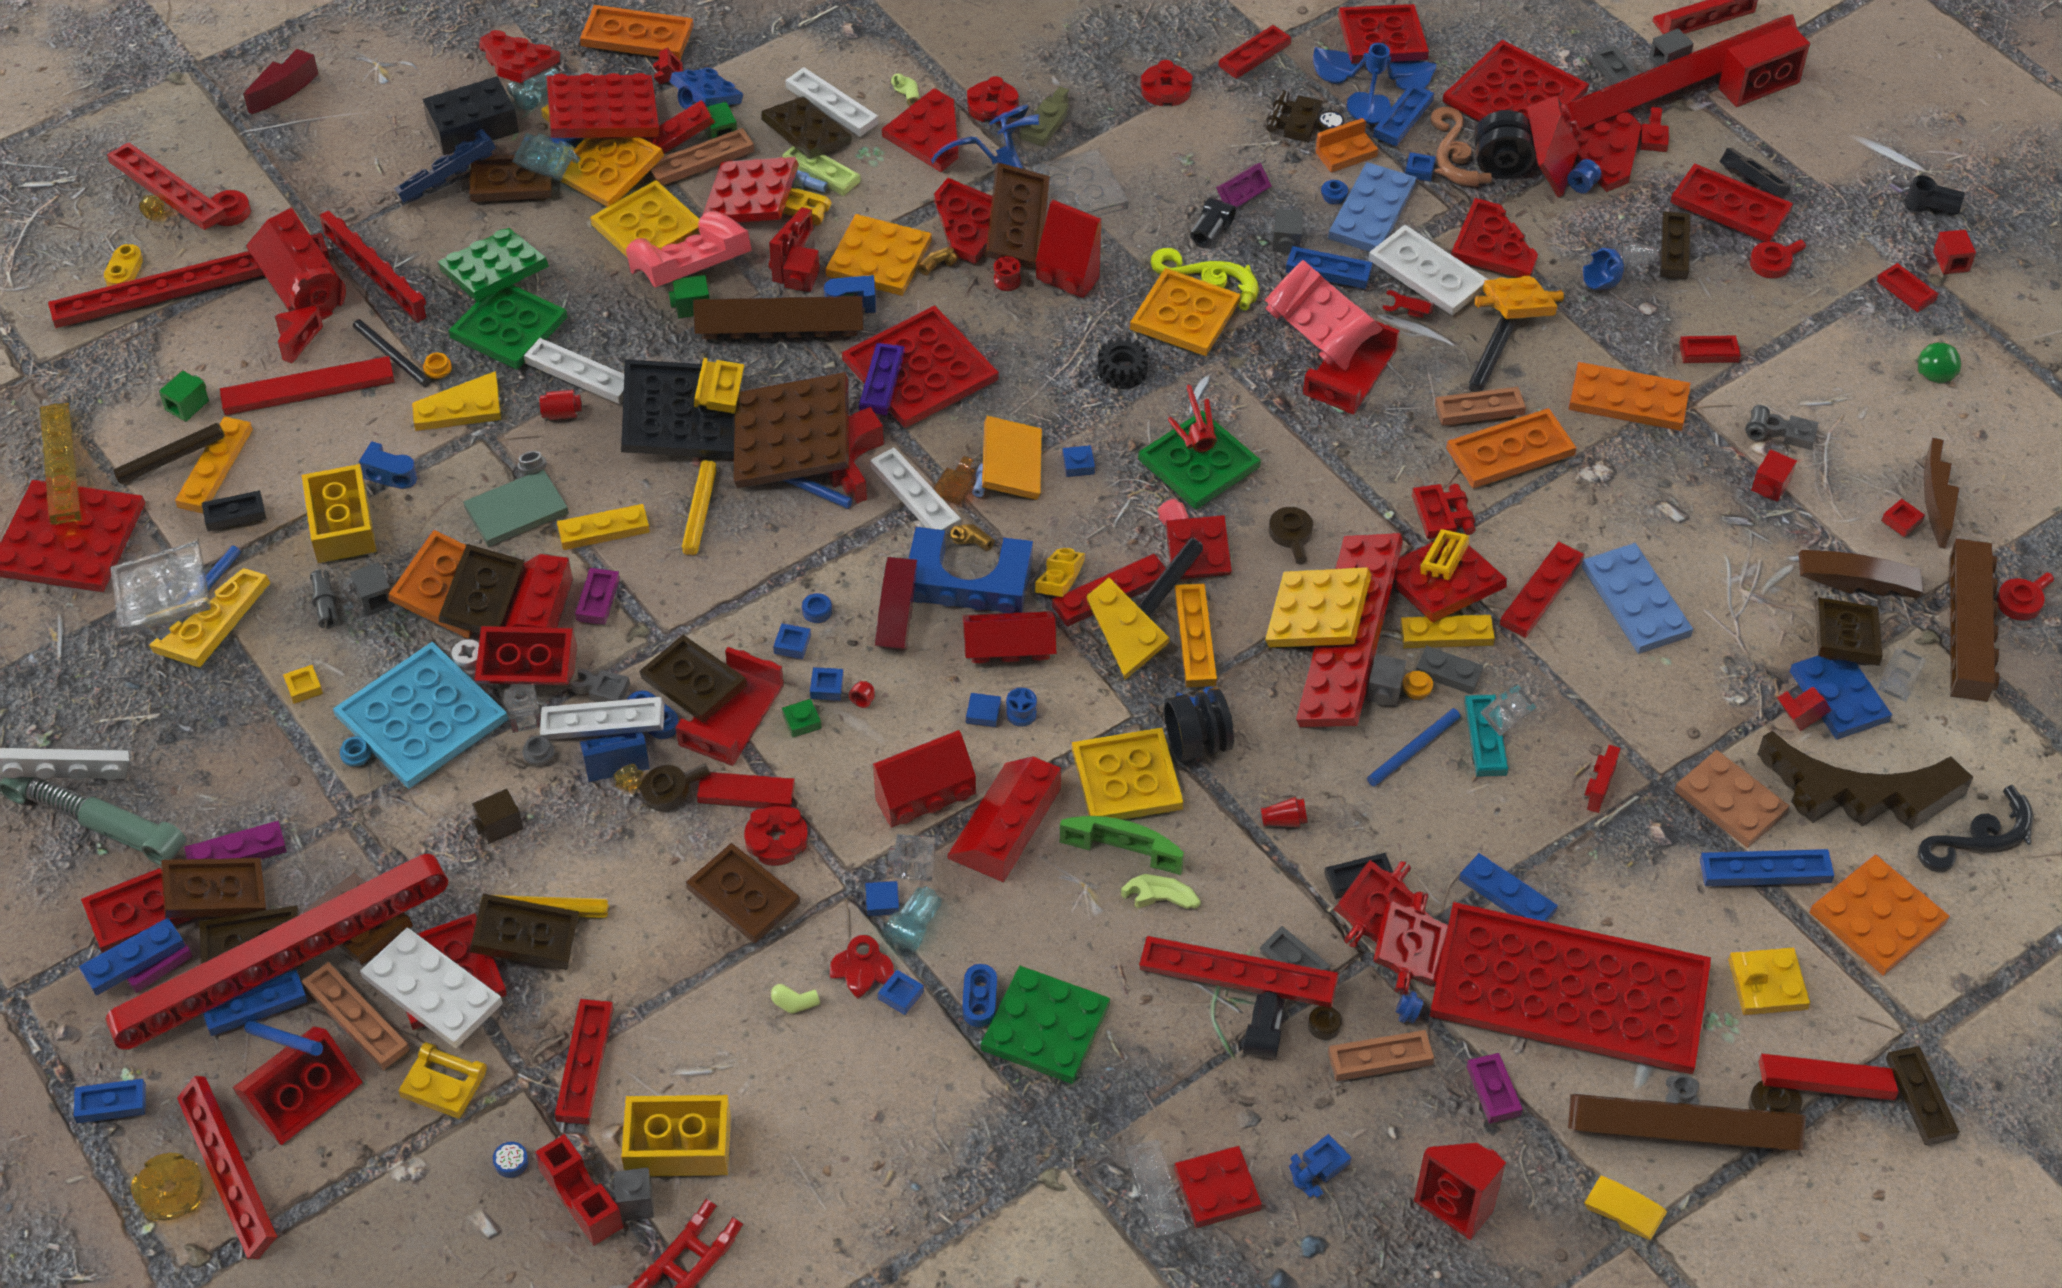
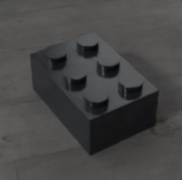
M498 76L422 99L427 124L443 155L454 153L456 150L455 146L463 141H466V143L474 141L476 139L474 133L480 129H483L492 141L519 133L515 108Z

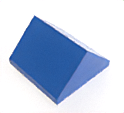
M642 732L614 734L580 741L588 782L650 769L645 737Z

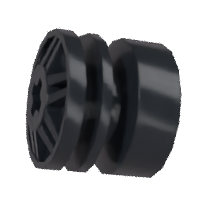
M1218 687L1210 688L1207 694L1202 690L1198 691L1195 694L1194 704L1187 694L1165 699L1164 719L1170 745L1178 761L1183 762L1200 758L1203 752V744L1211 755L1218 753L1219 749L1222 752L1233 749L1234 731L1232 716L1226 699Z

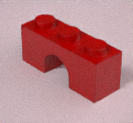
M565 1133L535 1151L541 1174L593 1246L623 1228L618 1206L601 1183L597 1186L594 1184L584 1166L583 1158Z

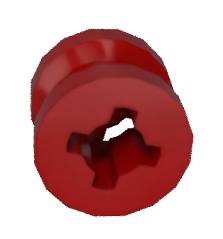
M1010 256L998 258L994 263V285L996 288L1002 291L1017 289L1021 284V263L1016 258Z

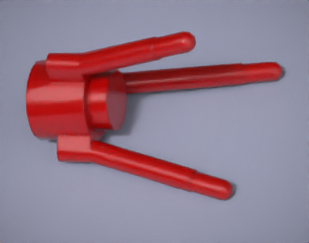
M1187 385L1186 389L1196 423L1190 426L1188 436L1172 417L1168 418V422L1184 440L1188 449L1193 447L1197 452H1205L1213 448L1217 442L1210 400H1204L1206 425L1203 422L1192 386Z

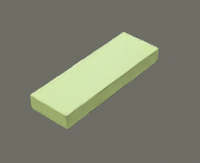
M792 146L782 155L783 158L796 157L799 164L797 170L808 173L809 177L827 182L829 189L842 196H845L861 182L860 174L824 154L808 159Z

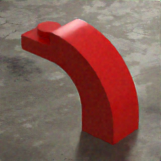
M871 407L849 416V468L828 472L833 488L842 485L844 492L847 495L851 494L856 504L867 500L866 480L854 462L863 453L884 445L883 425Z

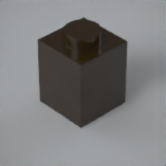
M508 789L472 803L475 816L470 818L477 835L483 833L488 844L523 829L520 811Z

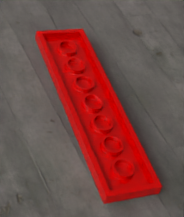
M1400 533L1344 536L1335 569L1368 567L1371 579L1355 643L1320 645L1314 648L1296 717L1299 727L1358 726L1403 544Z

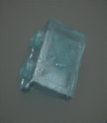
M526 133L513 162L517 166L561 181L570 161L578 163L580 157L574 152V147L566 142L560 141L557 144L543 134L538 133L537 136Z

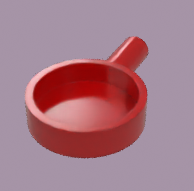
M225 190L211 198L212 201L225 210L227 217L216 223L218 225L234 226L245 221L250 215L251 207L248 197L240 191Z
M1801 239L1786 247L1776 242L1759 243L1751 252L1750 267L1756 274L1770 279L1781 278L1790 271L1793 261L1792 255L1804 250L1806 244Z
M2046 572L2034 582L2021 578L2007 580L2001 585L1996 597L1998 608L2003 614L2015 620L2027 621L2034 619L2040 614L2044 605L2045 597L2042 590L2054 582L2053 575Z

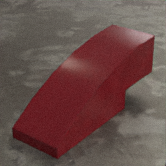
M296 48L282 64L273 61L243 93L248 113L255 114L283 102L307 86L319 74L314 54Z
M887 557L874 646L907 649L918 560Z

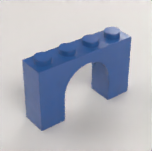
M916 527L909 554V559L918 560L913 602L1002 613L1023 612L1033 561V541L1004 537L996 568L982 578L965 580L950 575L942 567L946 550L945 530Z

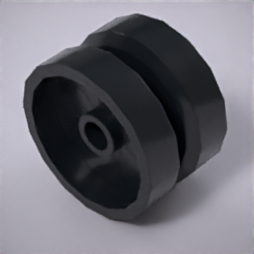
M1500 110L1488 114L1476 125L1474 132L1476 159L1482 172L1491 173L1492 177L1496 179H1510L1522 175L1535 163L1536 151L1530 121L1524 114L1513 110Z

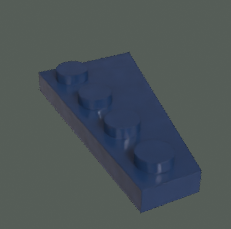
M480 129L474 133L476 136L474 141L461 142L455 146L456 150L453 155L441 156L433 161L431 170L421 169L394 188L403 203L419 199L423 195L422 192L430 187L433 189L444 184L446 182L445 178L454 173L458 175L465 172L469 168V164L477 159L478 161H483L490 157L492 151L496 149L492 139L483 129Z

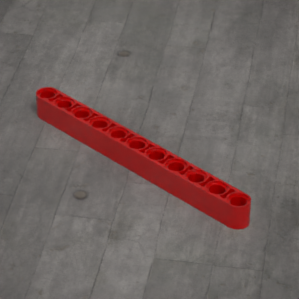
M1794 14L1777 18L1568 102L1566 104L1572 116L1571 121L1576 120L1581 129L1720 73L1723 70L1727 49L1791 24L1798 30Z
M423 854L113 1008L106 1015L105 1021L115 1046L122 1050L135 1048L441 894L449 883L445 872L434 855Z

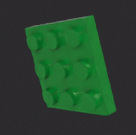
M510 228L500 229L494 235L484 240L475 241L469 247L458 252H452L446 258L437 261L440 271L476 302L549 267L547 258Z
M510 285L477 301L448 331L451 339L518 370L525 363L524 355L539 338L547 340L568 316L566 309L519 287Z
M1202 410L1200 411L1203 422L1207 425L1205 412ZM1195 415L1180 424V427L1188 436L1190 426L1196 423ZM1213 420V427L1217 442L1208 451L1197 452L1193 447L1188 449L1184 440L1173 429L1138 452V460L1195 510L1260 468L1261 464L1260 458L1215 420Z
M1019 965L981 1042V1051L1073 1084L1110 1006V998Z

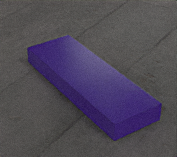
M876 343L859 401V411L871 407L875 414L887 415L905 354L904 346Z

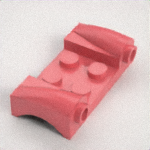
M717 211L708 212L698 222L700 235L689 236L686 238V241L679 244L665 245L661 250L652 245L646 238L632 241L626 248L630 272L634 274L642 270L656 288L752 251L748 230L725 214Z
M1304 260L1265 299V302L1268 304L1265 309L1277 320L1280 316L1283 317L1321 350L1318 355L1330 366L1335 362L1344 371L1349 367L1350 360L1357 348L1369 337L1382 331L1381 326L1373 318L1345 297Z

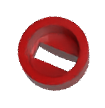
M859 681L849 691V699L858 707L868 708L875 697L873 685L867 681Z

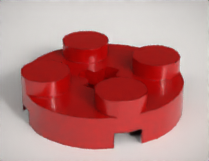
M1162 60L1158 65L1148 68L1141 75L1140 86L1142 96L1148 102L1157 106H1163V103L1171 102L1172 106L1180 105L1191 96L1193 76L1184 68L1174 65L1172 61Z
M998 76L990 77L987 81L977 83L967 90V110L974 119L985 122V119H994L1019 105L1017 90L1012 85L1003 82V79Z
M315 268L307 272L298 273L293 279L294 285L290 291V303L295 310L316 306L319 308L321 320L334 314L332 310L337 304L341 307L346 297V286L332 268ZM320 290L323 291L322 293L318 294V298L315 299L313 297L316 292Z
M781 806L754 810L750 814V820L747 822L744 830L746 849L750 855L752 853L758 857L759 862L765 865L779 866L795 860L794 856L799 854L801 850L803 853L808 844L807 825L801 817L800 811L794 807L787 808ZM780 832L784 835H780L779 840H773L770 834Z

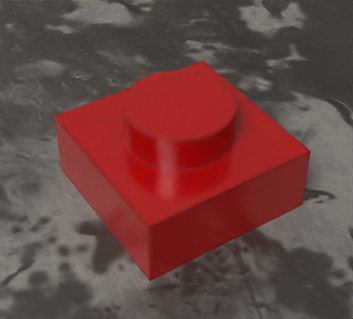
M1901 498L1883 514L1881 521L1903 537H1906L1923 522L1925 514Z

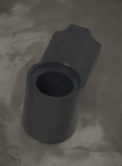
M1919 175L1912 181L1905 204L1914 211L1921 212L1932 208L1957 215L1960 212L1965 192L1938 186L1931 177Z
M1209 197L1204 204L1200 219L1190 231V238L1195 242L1196 246L1201 248L1211 246L1222 229H1228L1231 226L1236 214V207Z
M1265 992L1257 994L1252 1022L1247 1026L1243 1053L1276 1060L1281 1036L1279 1028L1285 1000L1279 997L1277 993Z

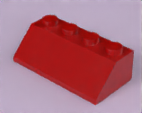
M1034 756L1006 762L951 848L947 859L1004 883L1061 790V768Z

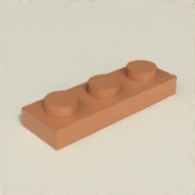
M1519 387L1441 396L1435 398L1434 404L1441 426L1525 415L1526 410Z
M1426 1030L1332 1045L1328 1048V1056L1336 1081L1430 1066L1434 1063V1055Z

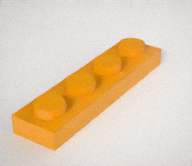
M223 417L220 426L224 431L225 437L206 446L175 499L177 508L203 514L202 502L211 501L253 430L251 422Z
M1205 584L1175 585L1174 593L1186 688L1216 686L1217 677Z

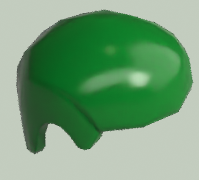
M1936 342L1928 344L1920 352L1916 360L1918 362V372L1929 381L1936 383L1951 381L1959 374L1961 369V357L1956 348L1948 343Z

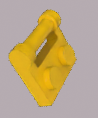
M425 1042L421 1046L418 1058L398 1092L401 1098L460 1119L486 1074L487 1065L480 1061L470 1062L437 1050L436 1045ZM433 1062L466 1074L468 1077L464 1082L431 1070L429 1066Z

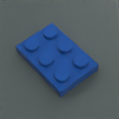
M1815 656L1791 665L1789 672L1802 691L1805 692L1809 688L1815 687L1828 703L1832 711L1821 717V719L1836 740L1890 722L1892 713L1856 662L1845 660L1833 661L1825 657Z

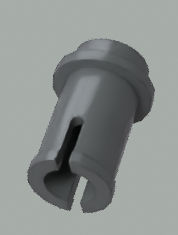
M1764 405L1753 407L1750 422L1746 424V434L1755 441L1762 440L1768 435L1767 421L1770 410Z

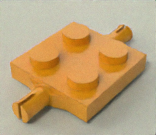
M1531 276L1509 279L1500 277L1494 280H1484L1482 290L1487 296H1476L1475 306L1477 308L1491 306L1500 311L1505 319L1555 316L1558 307L1555 302H1562L1564 300V293L1562 290H1544L1537 280Z

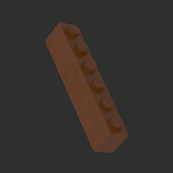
M863 296L693 300L694 334H701V339H718V333H729V338H746V333H757V338L774 337V332H785V337H802V332L813 331V337L830 336V331H841V336H858V330H864Z
M1956 538L1949 556L1950 697L1988 702L1992 690L1998 689L2000 674L1995 672V667L1999 659V649L1994 648L1999 631L1998 625H1994V619H1996L1998 612V602L1993 601V596H1995L1998 580L1993 578V573H1995L1997 566V556H1994L1992 553V543Z

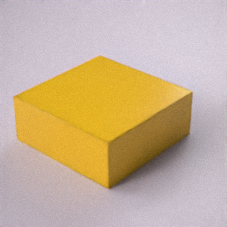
M313 665L283 674L293 704L323 694Z

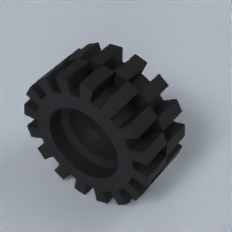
M1117 337L1116 342L1112 339L1108 340V345L1104 343L1101 346V350L1099 349L1097 372L1099 378H1103L1104 384L1110 382V387L1114 389L1116 385H1120V390H1124L1125 385L1132 389L1134 388V383L1139 386L1142 384V380L1147 378L1149 354L1146 351V347L1144 345L1140 346L1138 340L1131 343V338L1126 337V341H1122V337ZM1128 361L1132 364L1128 366H1119L1114 364V362Z

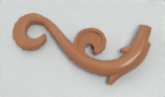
M1452 107L1435 109L1431 113L1430 122L1436 129L1441 131L1449 130V124L1443 122V119H1453L1456 124L1438 147L1436 161L1439 169H1434V172L1462 186L1478 187L1479 184L1491 183V173L1467 171L1466 169L1455 167L1449 161V154H1452L1451 161L1458 164L1467 163L1471 159V147L1467 143L1454 141L1463 126V116L1460 111Z

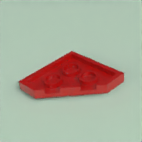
M492 30L490 33L480 37L479 41L480 50L486 52V59L491 66H495L497 76L518 83H522L560 62L561 52L552 50L550 46L544 44L536 45L522 37L514 38L500 30Z
M933 88L882 128V137L939 172H942L959 158L958 146H955L943 152L934 164L931 161L933 155L939 149L957 140L954 99Z
M1627 110L1581 128V135L1578 136L1580 148L1575 160L1579 163L1581 160L1589 159L1599 166L1602 175L1597 183L1606 192L1629 183L1642 125Z
M947 178L934 193V203L949 247L953 248V251L960 258L976 264L986 252L992 196Z
M1474 198L1451 251L1452 256L1463 263L1517 278L1532 276L1538 259L1537 252L1534 248H1529L1524 241L1525 236L1514 222L1511 223L1505 216L1506 211L1501 204Z

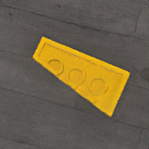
M246 568L241 569L214 591L216 596L213 599L199 603L192 609L194 614L183 623L177 621L169 628L171 633L162 640L156 638L151 642L149 646L152 652L200 668L269 586L270 581L267 575Z

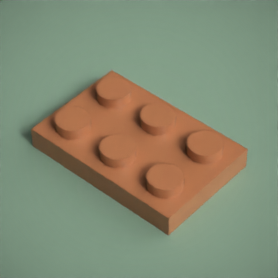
M1715 750L1680 780L1674 790L1747 848L1785 816L1790 805L1718 750Z

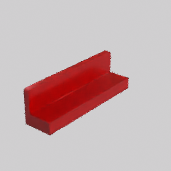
M1705 0L1653 17L1652 22L1662 34L1675 29H1679L1686 34L1755 13L1758 0Z

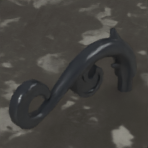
M2014 785L2004 788L2003 793L2010 801L2009 806L2012 812L2009 817H2015V824L2010 831L2003 835L1995 836L1999 834L2001 828L2000 821L1996 816L1989 813L1980 814L1970 824L1972 837L1938 835L1922 840L1918 848L1920 862L1924 867L1934 872H1946L1951 869L1956 861L1955 849L1948 847L1947 856L1937 857L1931 852V848L1938 844L1980 851L2007 849L2019 844L2023 839L2030 845L2034 814L2029 800L2025 795H2020ZM1987 831L1992 832L1994 835H1989Z

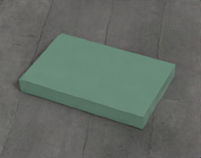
M544 469L463 501L465 510L488 547L569 514L568 507Z

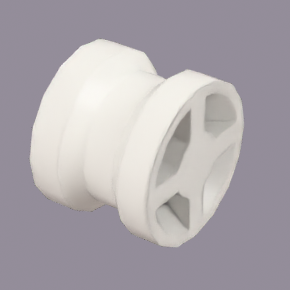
M462 640L453 647L452 657L455 664L470 678H473L476 672L479 643L474 640Z

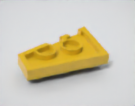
M1110 578L1106 579L1086 596L1124 680L1170 643L1169 637Z

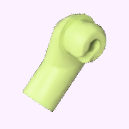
M900 73L893 75L891 84L897 92L906 95L907 104L911 106L918 101L919 91L917 83Z
M777 984L771 990L773 1003L791 1014L820 1005L815 989L798 994L784 984Z

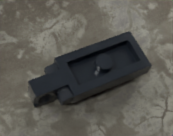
M1727 148L1719 161L1728 170H1738L1741 172V178L1750 183H1757L1761 186L1760 190L1774 196L1787 195L1791 189L1790 184L1752 158L1745 157L1733 148Z

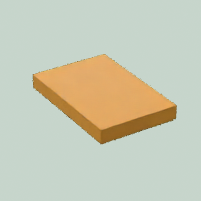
M987 415L984 421L982 487L1037 500L1040 496L1042 428Z

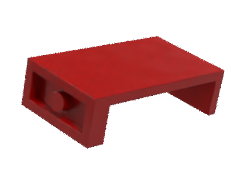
M1376 321L1381 326L1382 331L1369 337L1357 348L1350 360L1349 367L1345 371L1335 362L1330 366L1326 361H1323L1317 370L1309 368L1304 378L1303 395L1354 415L1396 352L1400 330Z
M727 647L725 650L726 664L744 676L748 686L706 722L703 723L696 717H693L691 722L681 718L675 728L678 746L733 766L784 686L782 666L777 665L771 660H763L752 656L744 650Z

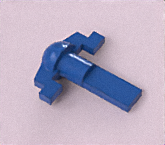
M1324 1151L1306 1168L1301 1170L1299 1165L1302 1163V1160L1297 1153L1290 1158L1293 1163L1289 1165L1294 1185L1304 1191L1309 1197L1314 1195L1316 1198L1320 1197L1324 1193L1319 1185L1312 1186V1180L1330 1165L1333 1159L1327 1151Z

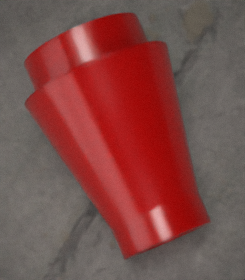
M1295 796L1272 806L1261 808L1264 827H1300V824L1308 823L1304 798L1296 799Z

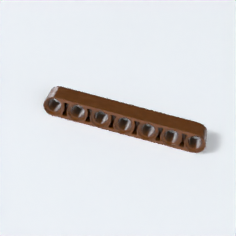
M1570 1094L1568 1129L1786 1150H1804L1806 1115Z

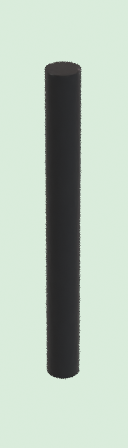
M357 319L353 323V328L382 353L389 356L394 363L420 385L427 387L431 383L430 377L361 319Z

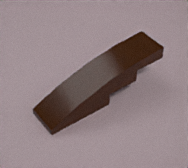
M1932 437L1926 454L1923 478L1925 504L1929 522L1938 546L1945 549L1953 527L1960 487L1948 485L1952 463L1940 461L1944 440Z
M1801 550L1798 553L1801 577L1850 594L1857 588L1881 596H1885L1892 590L1915 599L1923 593L1921 569L1882 558L1837 551Z

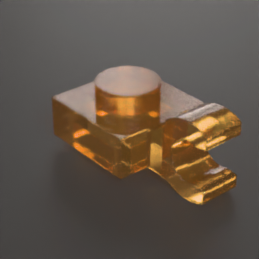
M963 456L955 470L946 468L933 488L942 499L960 505L973 486L972 476L975 473V469L971 467L975 460Z

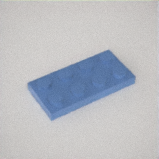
M1366 162L1329 230L1328 239L1369 252L1389 237L1416 185L1417 177Z
M1636 543L1583 559L1582 569L1638 654L1692 636V626Z

